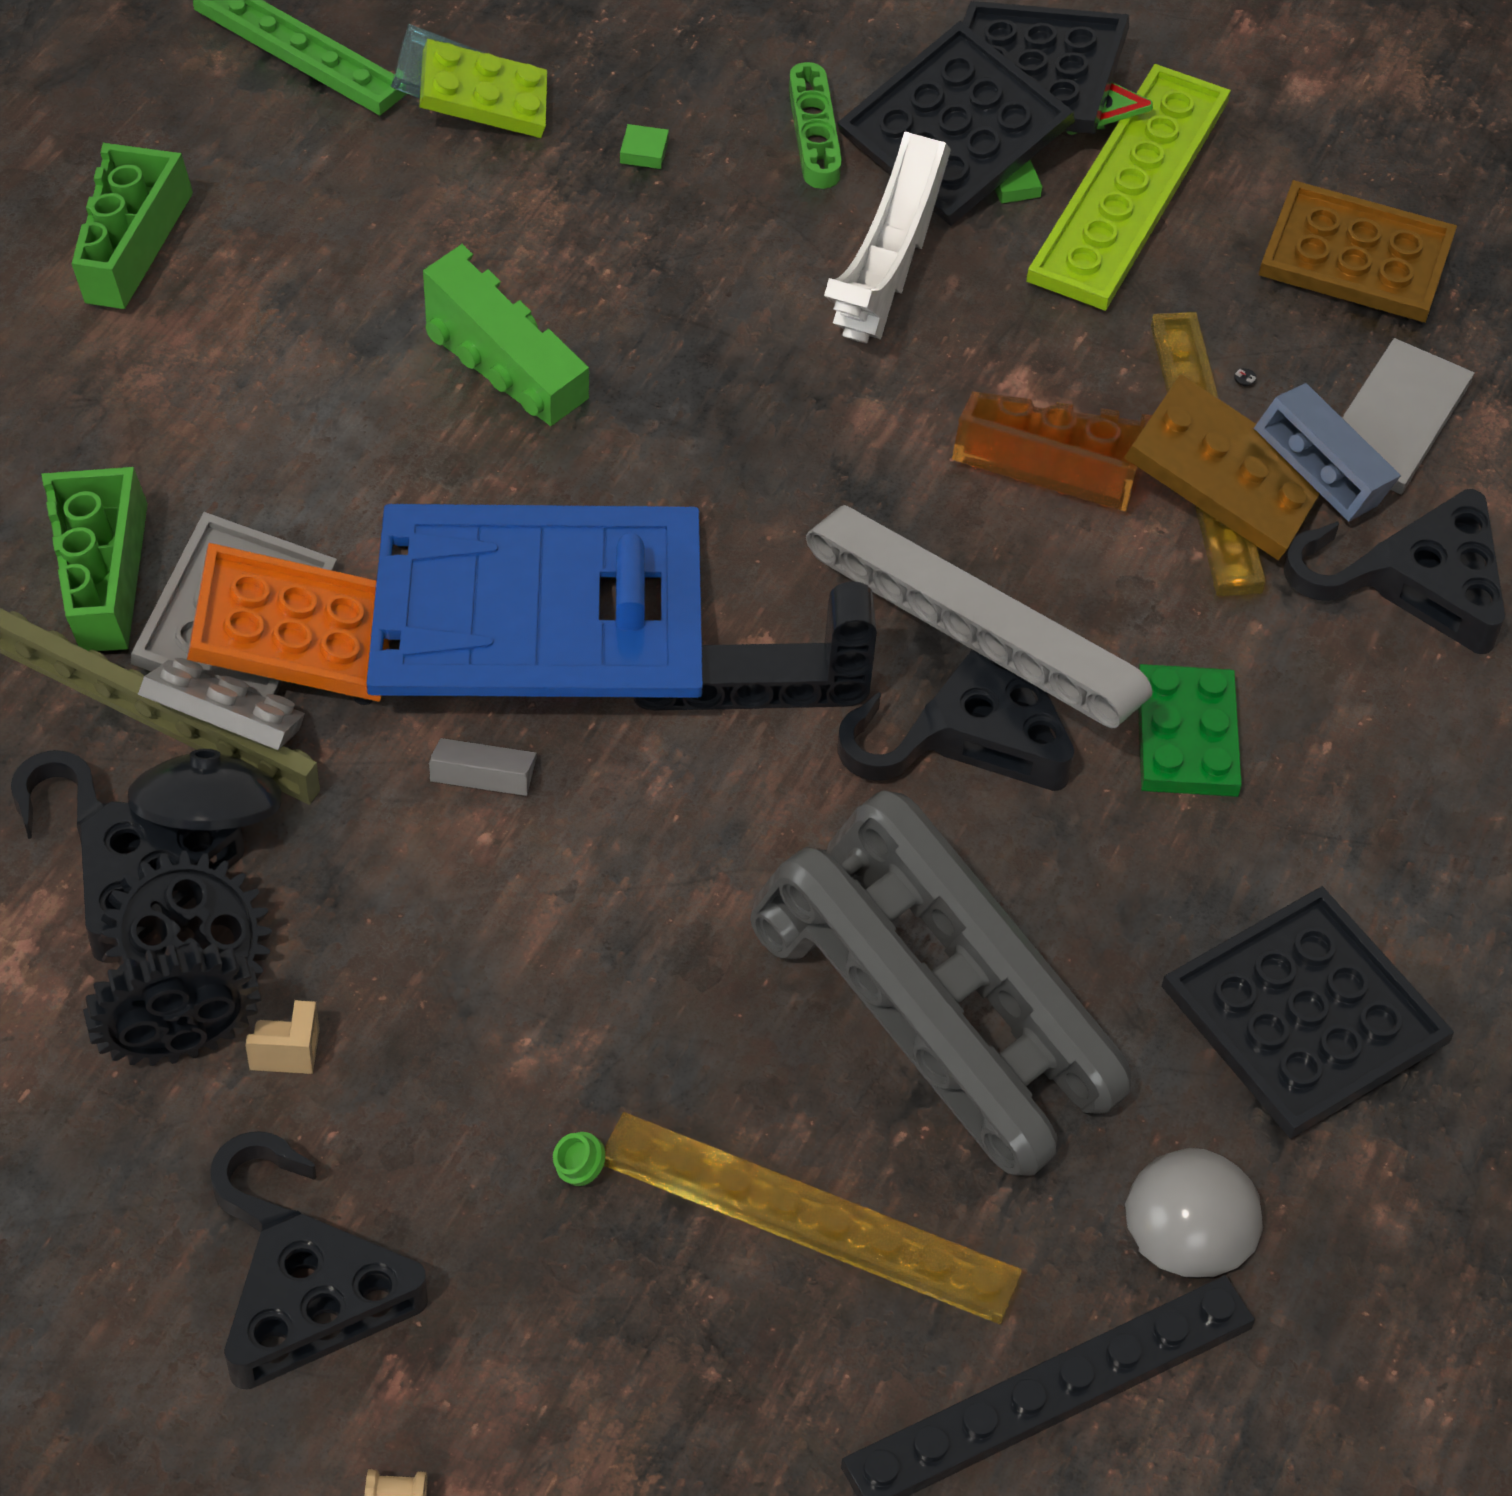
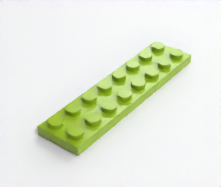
M1154 64L1137 91V94L1152 100L1153 109L1118 122L1028 268L1026 282L1106 311L1227 106L1231 90Z

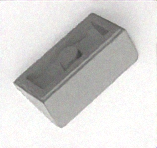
M440 738L429 761L430 781L527 796L537 753Z

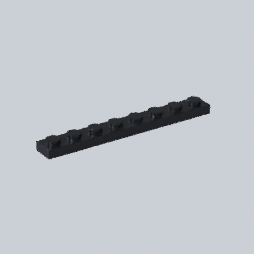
M1226 1275L842 1458L841 1469L856 1496H910L1251 1330L1255 1319Z

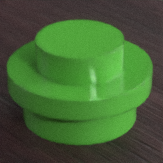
M588 1132L570 1133L564 1136L557 1143L553 1152V1163L559 1177L573 1186H583L593 1181L601 1172L605 1162L603 1143L596 1136Z

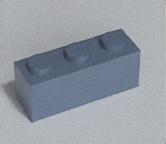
M1307 383L1277 396L1254 427L1348 522L1377 507L1401 477Z

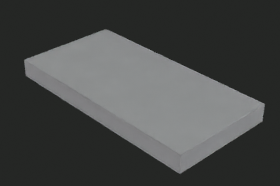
M1396 338L1392 340L1342 418L1401 475L1391 490L1402 495L1470 386L1475 372Z

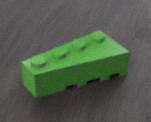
M103 143L100 152L102 157L101 167H96L94 175L96 185L93 197L88 198L86 206L88 213L87 221L81 225L71 264L85 303L125 309L191 198L193 191L182 153Z
M463 244L459 245L423 270L425 327L428 336L434 343L443 345L458 356L466 367L474 368L490 380L491 384L498 391L506 392L530 415L539 417L549 426L554 425L589 399V367L549 328L542 333L538 329L534 317L531 315L532 311L520 300L512 304L497 289L501 281L489 269L481 273L469 262L473 254Z
M134 467L42 473L43 486L48 501L46 502L48 516L53 531V546L59 566L58 574L65 616L79 647L88 651L128 649L148 505Z

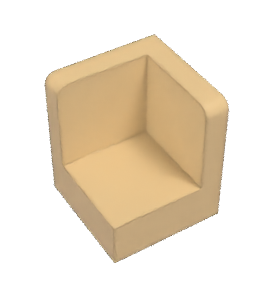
M295 1000L291 1022L259 1020L256 1022L254 1034L247 1035L245 1045L250 1070L313 1074L320 1030L315 1001Z

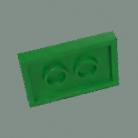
M1139 664V670L1147 677L1152 688V696L1138 708L1141 791L1238 797L1242 783L1235 670Z

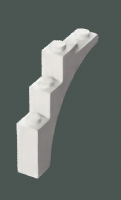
M904 132L885 193L861 248L847 270L836 279L829 278L824 296L835 304L833 310H836L833 324L844 329L842 337L866 344L869 336L877 339L882 338L894 293L902 294L915 248L922 249L951 151L945 142Z

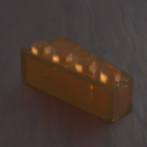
M972 391L959 419L952 460L1008 476L1018 481L1048 488L1061 494L1091 501L1104 507H1111L1126 512L1142 469L1124 457L1152 415L1142 414L1140 421L1119 418V411L1102 408L1100 415L1073 412L1072 404L1056 402L1055 405L1041 408L1034 407L1031 399Z

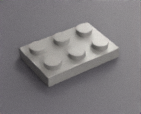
M175 658L174 661L167 660L145 675L138 695L276 750H279L299 731L305 713L293 709L295 704L289 699L274 694H267L266 698L248 691L249 685L245 682L229 676H221L220 679L202 673L203 667L198 663L184 658Z

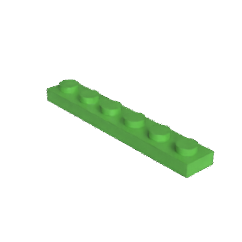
M193 0L195 11L379 116L407 95V82L263 0Z

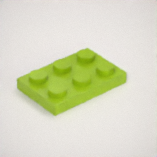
M427 38L423 49L420 108L541 138L546 126L547 69Z

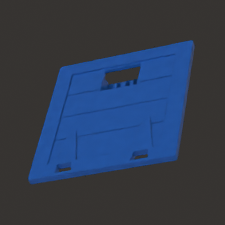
M385 505L366 682L368 695L701 697L703 681L699 509L697 507ZM393 545L408 546V555H392ZM600 577H616V620H599ZM645 577L661 578V620H645ZM384 639L400 640L399 649L383 650Z

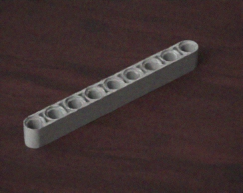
M846 505L840 506L806 534V541L811 552L825 565L855 582H862L868 585L872 592L1106 727L1117 728L1152 696L1151 684L1147 677L1132 664Z

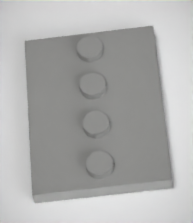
M203 512L131 653V664L153 671L167 660L174 661L175 658L187 659L204 560L209 543L335 571L337 559ZM196 662L203 667L202 673L220 679L221 676L239 679L249 685L248 691L265 698L267 694L277 695L283 682L281 680Z

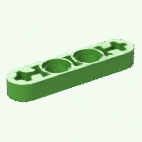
M810 62L799 63L790 70L789 96L803 178L812 187L820 189L831 188L840 180L842 158L827 74L824 68L818 64ZM805 82H810L813 89L806 91ZM807 107H815L822 110V112L818 114H810L804 112L802 109ZM814 135L823 136L827 141L818 143L812 142L807 138ZM824 159L825 169H820L817 160Z

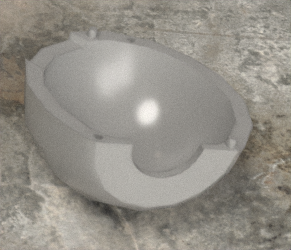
M1186 1148L1156 1157L1138 1174L1124 1204L1127 1228L1139 1247L1138 1252L1160 1269L1184 1277H1215L1238 1268L1255 1252L1263 1231L1259 1193L1252 1180L1236 1164L1224 1156L1206 1149Z

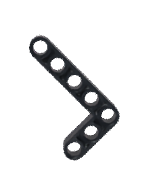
M850 581L841 583L831 590L828 600L824 643L702 645L703 688L701 697H633L634 702L643 709L653 711L848 707L860 704L868 698L870 693L877 635L872 589L862 582Z

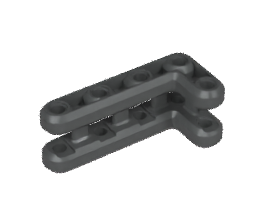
M880 791L857 807L829 842L827 850L813 847H805L799 850L778 867L754 898L750 916L751 925L756 936L767 950L776 957L798 960L816 947H819L989 1158L1005 1172L1012 1175H1034L1048 1164L1057 1152L1058 1133H1055L1052 1124L1031 1098L1033 1095L1026 1087L1043 1072L1049 1080L1053 1079L1066 1096L1085 1113H1108L1128 1096L1131 1086V1069L1122 1052L920 807L906 795L890 791ZM908 909L917 918L920 917L946 948L944 952L949 958L932 971L924 962L920 963L895 932L897 928L892 924V921ZM974 991H977L983 999L985 997L1011 1027L1012 1030L1010 1032L1016 1038L1013 1043L1000 1053L992 1045L988 1046L962 1014L964 1010L960 1007L959 1003Z

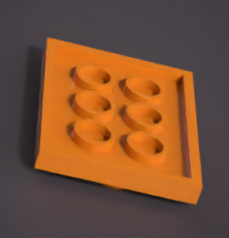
M209 543L204 560L187 660L380 702V695H368L366 684L377 581ZM384 639L383 650L389 649L390 640Z

